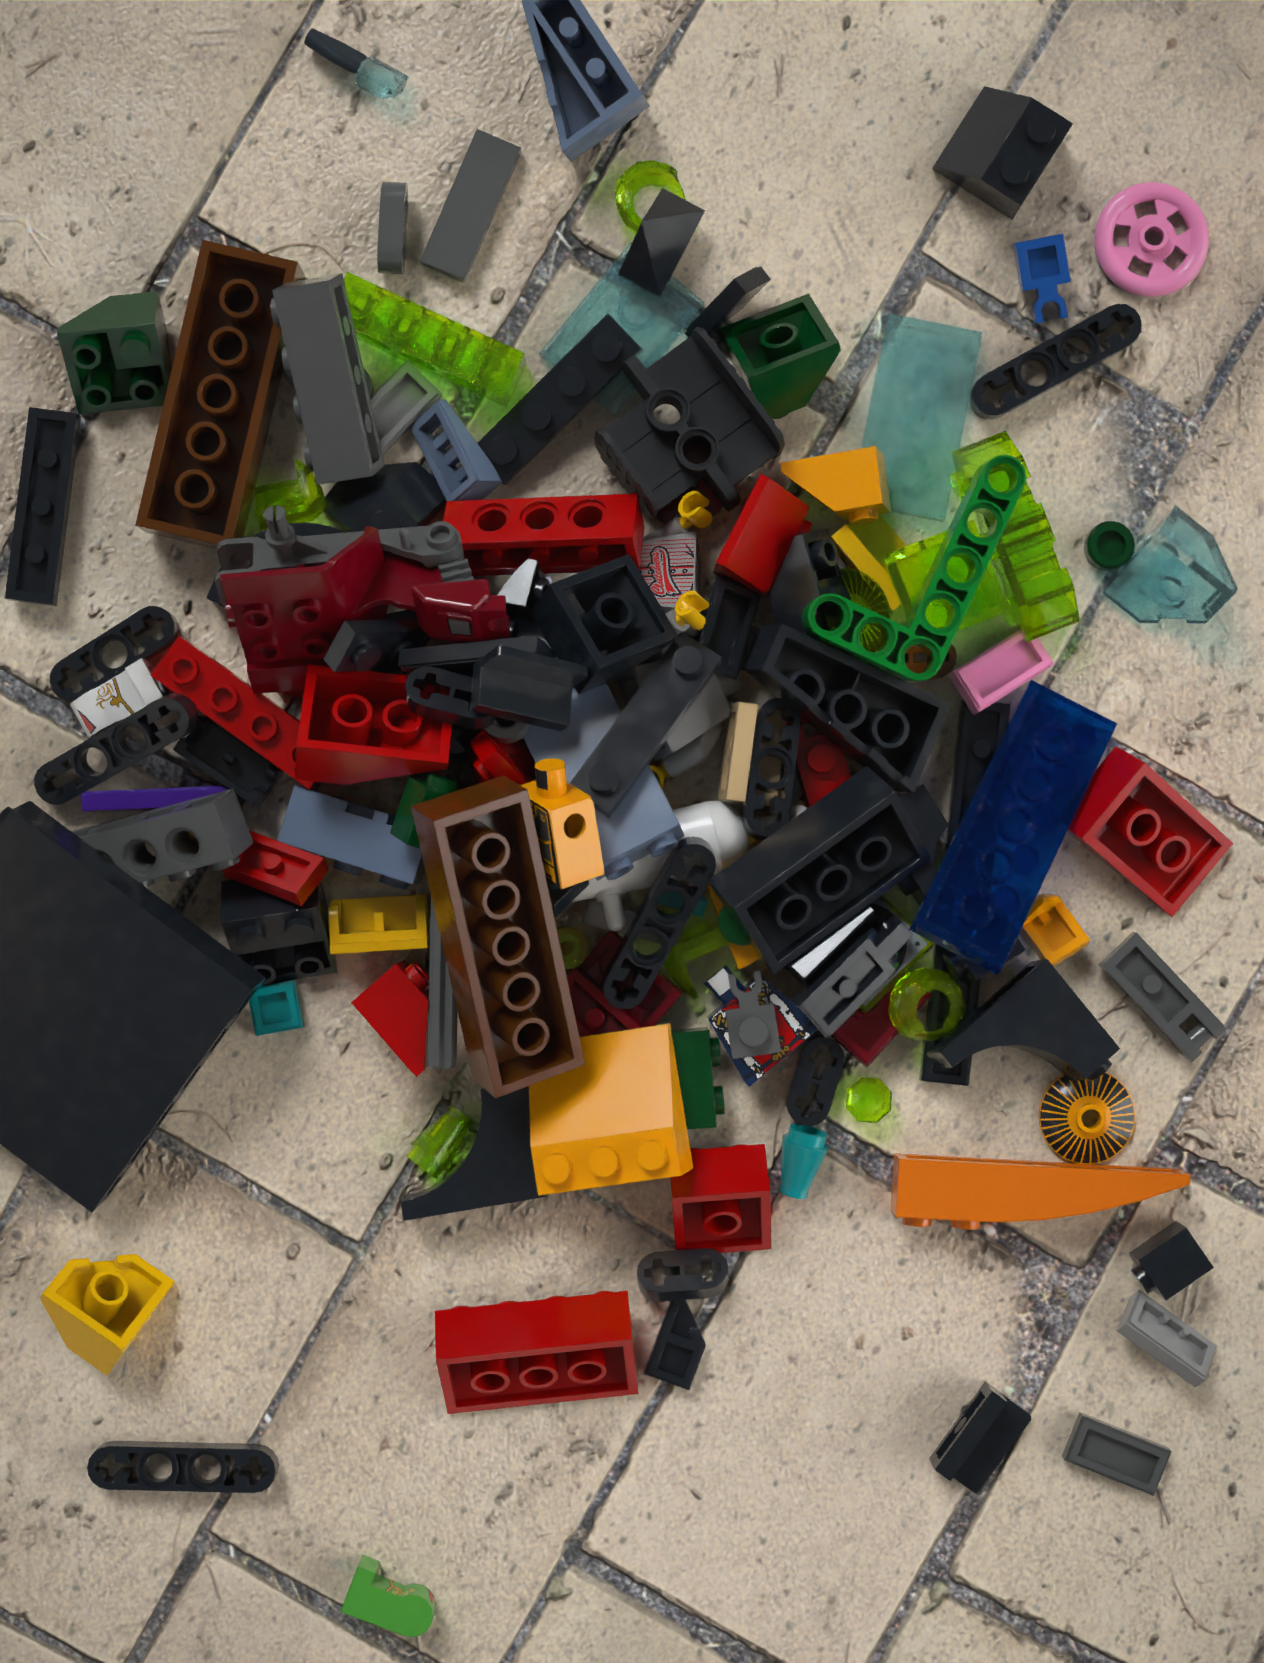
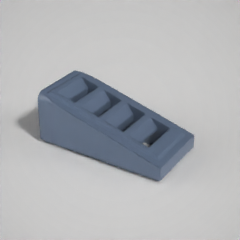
M439 399L410 426L446 501L483 500L502 483L493 464L446 400ZM442 425L444 431L435 439L432 433ZM451 443L453 448L446 453L444 449ZM461 462L462 466L457 469L455 465Z

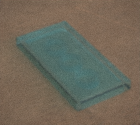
M888 313L861 448L876 446L884 455L891 512L944 522L983 332Z

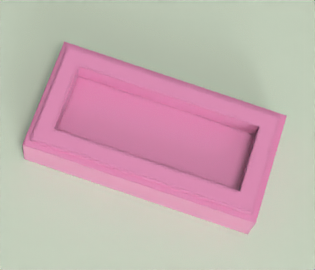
M1028 624L952 671L948 676L972 714L975 715L1050 668L1054 663Z

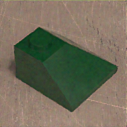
M809 293L720 328L737 374L740 378H743L749 390H752L756 396L755 398L764 406L766 413L772 419L783 418L790 412L806 407L841 351L839 341Z

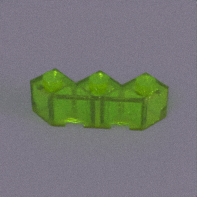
M1006 431L952 451L956 471L950 473L949 477L959 501L962 500L978 467L996 456L1009 455L1015 457L1023 465L1026 479L1031 477L1022 454ZM992 468L988 476L991 487L998 492H1006L1009 487L1008 475L1000 468ZM1027 481L990 562L1002 579L1005 599L1000 600L999 605L1003 618L1009 628L1016 626L1024 640L1029 642L1080 622L1073 582L1067 567L1061 569L1059 566V561L1053 548V543L1056 541L1042 503L1037 504ZM975 512L981 534L976 537L984 538L989 529L988 521L981 513Z

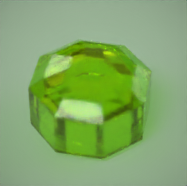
M859 1076L846 1087L845 1107L858 1122L878 1123L891 1111L892 1092L879 1077Z

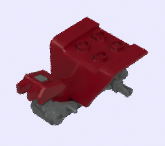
M276 505V515L273 506L268 507L264 511V518L268 526L265 533L266 539H261L257 536L222 540L217 545V555L222 571L215 576V587L221 604L226 607L229 628H237L247 661V674L253 694L304 690L308 664L330 667L324 661V657L345 620L384 619L389 605L400 609L416 611L418 625L429 637L434 639L467 643L510 637V623L506 612L505 595H490L488 580H474L471 568H469L468 559L464 558L460 533L448 522L439 521L429 526L383 530L365 526V531L298 536L295 535L294 528L287 524L285 509L282 506Z

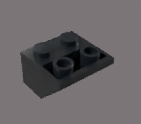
M235 880L221 881V924L230 951L266 977L261 985L337 973L336 955L330 954L328 906L322 882L317 885L304 904L300 906Z

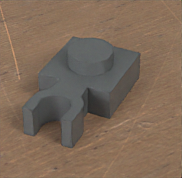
M760 970L752 971L755 982L753 988L749 991L739 990L736 985V975L728 974L730 990L737 997L739 1005L738 1008L725 1009L732 1059L781 1052L774 1003L759 1004L758 995L762 990Z

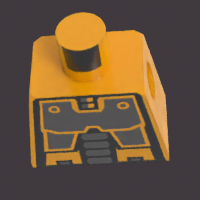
M550 758L538 761L535 764L536 780L521 786L528 790L546 879L559 888L564 889L604 875V865L592 798L566 781V767L563 760Z

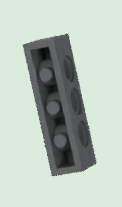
M234 788L71 831L99 853L108 856L115 865L146 888L154 884V879L168 876L170 882L179 881L197 873V868L211 865L212 871L231 867L240 862L239 855L254 843ZM187 832L192 833L197 838L199 846L191 842ZM145 843L154 849L156 857L149 853Z

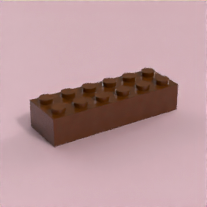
M202 239L135 524L144 532L217 549L218 543L222 540L244 538L283 371L282 349L285 347L281 327L278 328L275 325L271 315L270 304L271 299L274 298L272 290L289 282L304 280L305 274L297 261Z
M503 775L411 806L473 1079L496 1099L585 1065L528 790Z

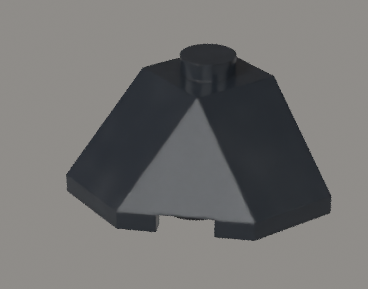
M417 462L385 464L382 469L370 477L338 481L318 505L350 532L365 531V526L374 527L378 530L427 526L447 501L436 478Z

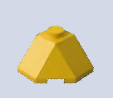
M137 1254L117 1255L115 1260L90 1262L89 1258L71 1259L42 1293L40 1300L66 1347L108 1376L134 1342L175 1281Z

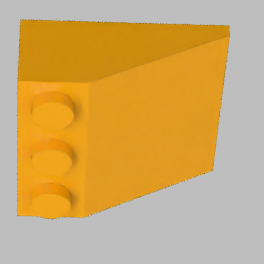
M670 1023L579 1037L585 1065L529 1086L530 1147L538 1196L682 1176L693 1169Z

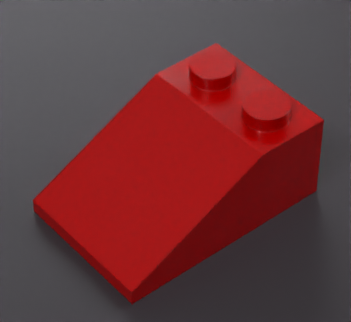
M308 664L296 746L295 779L347 785L447 769L452 725L421 717L408 708L405 701L407 675L372 671L334 672L328 666ZM426 684L425 689L420 691V697L429 699L430 695L435 693V686Z
M1117 746L1114 747L1054 820L1091 853L1171 917L1175 915L1233 845L1231 840L1145 762Z

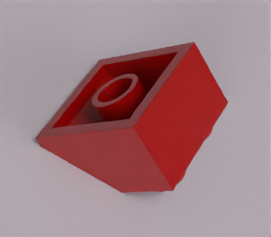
M760 474L716 561L713 573L761 594V598L764 599L769 588L772 589L794 536L809 532L813 523L804 518L810 507L769 477Z
M404 959L394 964L351 1003L417 1077L428 1067L429 975L417 961L409 965Z
M738 1144L732 1147L707 1149L690 1148L693 1169L682 1176L670 1177L675 1250L709 1248L720 1253L772 1249L770 1184L765 1144Z

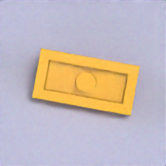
M881 514L878 515L879 520L874 523L864 525L845 524L830 537L837 548L838 556L849 569L856 570L858 580L857 571L863 574V586L865 578L869 582L867 591H869L870 585L873 586L871 583L872 579L877 583L876 587L873 586L874 591L871 595L877 591L876 589L879 585L882 592L875 600L884 593L887 600L879 603V605L888 601L889 609L883 610L890 611L891 614L921 589L928 571Z

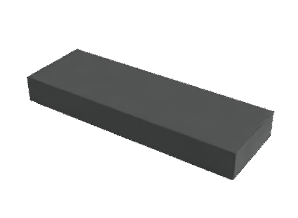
M479 129L476 130L420 259L421 265L463 283L466 282L522 153L521 147Z

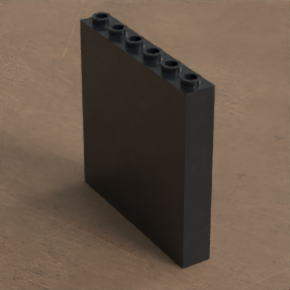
M31 801L13 809L8 806L0 813V1144L92 1213L113 1192L266 977Z

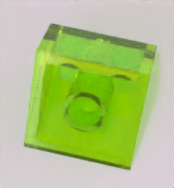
M975 521L967 522L970 532L976 537L981 538ZM948 530L882 556L906 619ZM951 557L946 567L947 574L953 581L963 583L968 575V567L961 558ZM989 562L957 633L998 618L1010 611L991 562ZM930 602L925 612L926 619L933 627L941 628L947 621V610L939 602Z

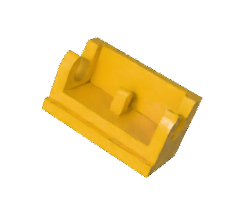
M428 894L331 900V905L328 906L330 954L430 947Z

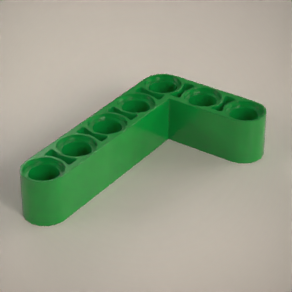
M999 455L982 464L975 471L904 626L840 595L829 593L811 600L803 609L801 619L806 633L824 644L906 682L928 680L936 675L941 668L1024 489L1026 472L1021 462L1013 456ZM992 468H1000L1008 475L1009 487L1006 492H998L991 487L988 476ZM972 512L981 513L988 521L989 529L984 538L976 537L968 528L967 522ZM951 557L961 558L968 567V575L963 583L953 581L947 574L946 567ZM932 601L941 603L947 610V621L941 628L933 627L926 619V608ZM820 604L831 605L838 613V624L832 631L823 630L815 621V612ZM866 625L875 626L882 634V645L876 652L866 650L860 642L861 630ZM911 646L921 648L926 654V667L920 673L912 672L905 664V654Z

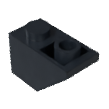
M828 528L794 536L769 594L776 624L782 623L808 636L802 626L801 619L803 609L808 602L829 593L851 600L850 594L843 584L838 566V551L830 538ZM820 604L815 612V621L823 630L835 628L838 624V613L831 605Z

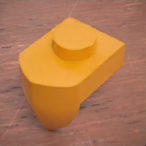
M1048 893L1033 896L1021 913L1018 927L1020 932L1040 960L1048 959L1053 967L1089 944V937L1058 895Z

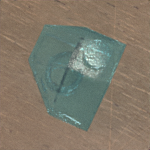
M1175 505L1133 553L1131 559L1105 588L1103 594L1139 623H1159L1161 619H1186V623L1206 624L1236 593L1238 587L1214 536Z

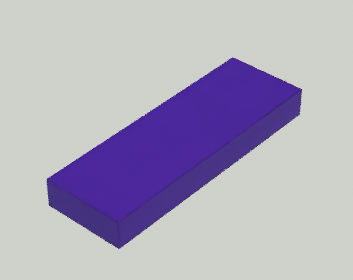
M226 786L86 791L84 794H81L82 811L153 810L230 789Z

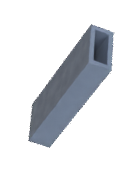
M547 575L545 578L549 580V584L553 583L550 576ZM515 619L519 625L518 637L537 635L549 646L535 620L534 622ZM607 684L578 695L573 687L570 726L563 731H556L531 725L529 732L523 739L536 763L550 758L563 760L566 767V781L570 783L619 717L621 711ZM649 764L610 818L595 809L604 865V875L595 878L597 881L604 877L607 880L617 879L634 868L633 862L649 854L653 858L662 856L673 850L678 845L677 840L684 837L680 823Z

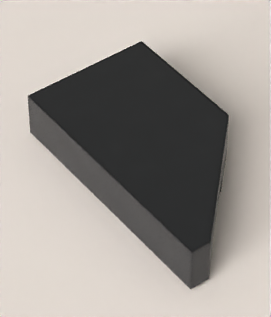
M756 266L734 278L686 328L685 335L689 338L692 330L696 327L704 328L708 332L707 334L711 335L743 309L771 278L761 266L758 268Z
M686 1300L669 1301L646 1363L644 1374L690 1390L706 1343Z

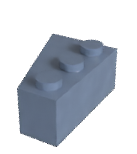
M522 0L536 57L544 78L547 98L552 108L559 134L558 139L561 150L572 162L650 107V105L581 0Z
M294 785L277 841L315 855L319 854L334 859L333 868L361 876L362 870L366 869L381 874L379 882L407 890L409 883L420 884L425 871L421 849L406 845L390 834L395 815Z

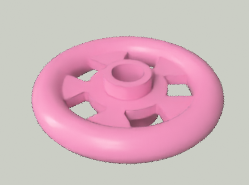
M1147 182L1122 190L1105 205L1096 223L1094 246L1102 270L1114 284L1135 295L1156 297L1173 293L1194 279L1202 268L1207 256L1209 232L1201 209L1189 195L1168 184ZM1143 202H1153L1156 215H1146L1138 219L1134 205ZM1176 212L1180 214L1188 228L1187 231L1180 235H1176L1173 225L1167 220L1168 217ZM1116 226L1128 227L1130 229L1127 236L1128 247L1114 246L1113 235ZM1145 232H1157L1161 239L1160 244L1156 246L1148 244L1145 240ZM1174 248H1177L1186 257L1180 266L1173 271L1163 260L1172 253ZM1133 257L1143 263L1151 264L1147 277L1137 275L1128 270Z

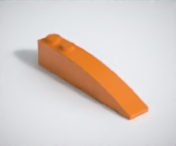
M894 1153L891 1212L895 1217L903 1218L902 1224L906 1226L930 1227L932 1219L951 1220V1227L975 1230L980 1229V1222L1046 1220L1093 1213L1142 1201L1189 1185L1191 1174L1180 1168Z

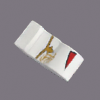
M142 658L127 666L122 673L86 692L70 704L89 739L156 700L169 695L164 685L150 676L154 671L150 661Z

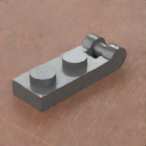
M1132 932L1098 964L1189 1062L1192 1063L1202 1053L1200 1048L1211 1037L1216 1040L1227 1030L1223 1023L1137 932ZM1192 1015L1198 1024L1186 1034L1179 1025Z

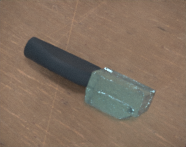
M314 28L310 29L305 38L304 44L343 69L355 73V85L381 99H387L389 97L395 98L403 92L409 76L373 56L368 58L365 54Z

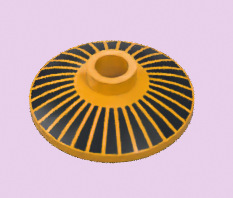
M1106 1072L1091 1082L1087 1079L1068 1081L1062 1074L1049 1085L1043 1094L1039 1106L1038 1119L1045 1141L1059 1156L1078 1164H1097L1114 1157L1127 1144L1134 1128L1135 1110L1131 1096L1124 1085ZM1089 1109H1094L1098 1114L1096 1124L1091 1127L1084 1126L1082 1122L1083 1113Z

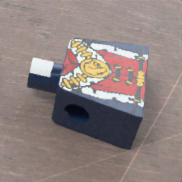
M725 965L707 979L704 984L721 1003L707 1018L732 1059L725 1009L738 1008L739 1005L737 997L733 995L729 987L728 974H733V972ZM762 976V990L758 995L759 1004L774 1003L781 1052L732 1059L744 1082L749 1087L817 1031L797 1007ZM736 977V985L739 990L749 991L753 988L754 977L744 986Z

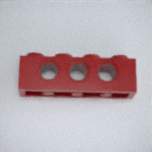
M638 493L446 502L443 521L450 523L459 531L464 558L468 559L472 576L512 575L527 559L538 560L544 574L580 573L627 554H630L640 570L645 526Z
M178 636L150 676L174 693L189 697L200 712L295 779L296 746L300 720L265 695L253 694L250 684L193 643ZM296 780L309 790L314 791L322 783Z

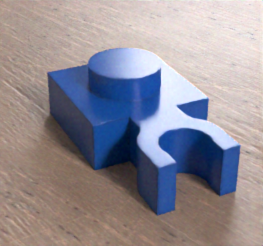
M1064 234L1013 243L1020 290L1022 292L1035 289L1036 300L1032 306L1034 324L1044 322L1041 313L1042 307L1049 301L1057 306L1058 319L1068 318L1066 303L1057 290L1058 284L1071 282Z

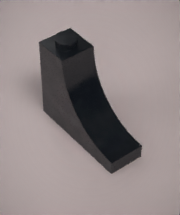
M1041 959L1028 963L926 1054L937 1068H953L965 1058L984 1049L996 1046L1018 1048L1046 1060L1058 1069L1068 1081L1087 1079L1091 1082L1099 1078L1111 1067L1112 1063L1109 1058L1120 1048L1049 960Z
M529 1086L496 1099L481 1087L480 1125L470 1152L461 1164L440 1182L419 1192L404 1195L400 1201L403 1221L548 1197V1194L538 1196L530 1147Z

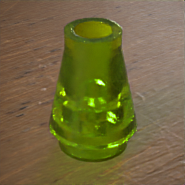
M450 1105L442 1116L409 1143L413 1147L406 1157L434 1179H437L443 1170L448 1173L468 1129L474 1122L457 1108Z

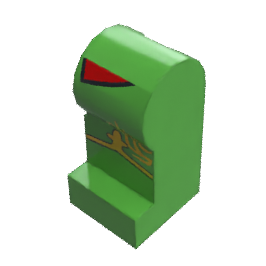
M362 1554L340 1612L403 1636L415 1637L426 1632L432 1624L436 1606L434 1595L430 1589L416 1583L405 1586L376 1574L380 1561Z

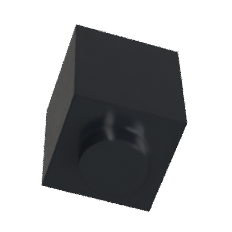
M1174 1221L1129 1252L1137 1266L1131 1269L1137 1282L1147 1294L1154 1290L1164 1300H1168L1214 1268L1187 1227L1177 1221Z

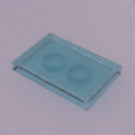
M630 242L539 354L540 357L554 367L608 313L643 349L637 358L645 368H648L665 355L702 310L705 302L673 276H671L661 298L619 277V270L632 244ZM622 370L593 400L614 416L636 389Z

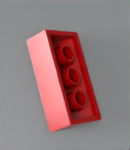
M600 1291L590 1295L552 1296L542 1300L504 1301L495 1305L456 1306L447 1310L435 1311L436 1363L448 1414L639 1394L628 1291Z

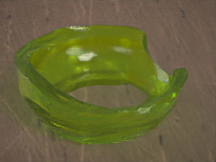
M654 160L637 161L625 170L616 182V213L625 226L635 234L643 220L637 215L633 206L634 197L639 190L647 186H667L673 194L685 199L683 189L677 177V170L669 164Z
M920 968L907 973L898 980L891 993L888 1012L893 1025L906 1039L910 1041H933L945 1037L956 1029L958 1022L963 1016L965 1004L960 985L949 974L935 968ZM940 990L945 993L950 1003V1010L944 1022V1027L935 1031H924V1026L917 1016V1003L926 992Z

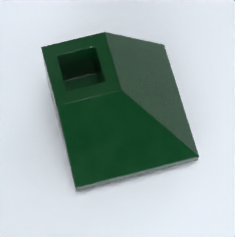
M158 291L109 296L57 328V336L78 414L164 405L171 375L168 332Z

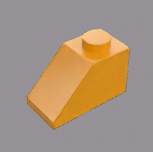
M876 446L780 463L781 472L790 481L843 520H849L851 525L874 523L879 520V514L891 513L885 458Z

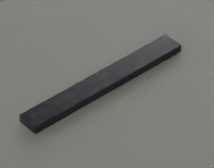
M961 699L941 886L958 903L973 909L988 910L1011 704L994 702L973 715L965 701ZM936 935L929 993L932 996L928 999L919 1080L969 1086L972 1055L962 1060L953 1068H937L926 1054L977 1009L980 979L967 986L962 977L956 979L951 974L943 959V954L946 953V950Z

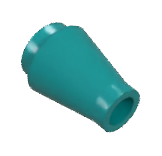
M795 1123L790 1125L788 1133L782 1135L780 1193L796 1199L807 1198L809 1188L829 1149V1145L826 1144L827 1133L813 1126H803Z

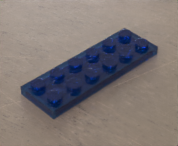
M1031 680L1020 698L909 930L998 975L1009 957L1117 723Z

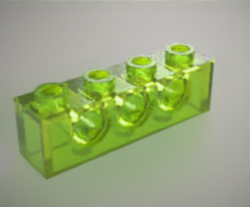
M349 272L346 273L344 282L358 340L404 361L409 360L413 365L507 408L527 365L525 353Z

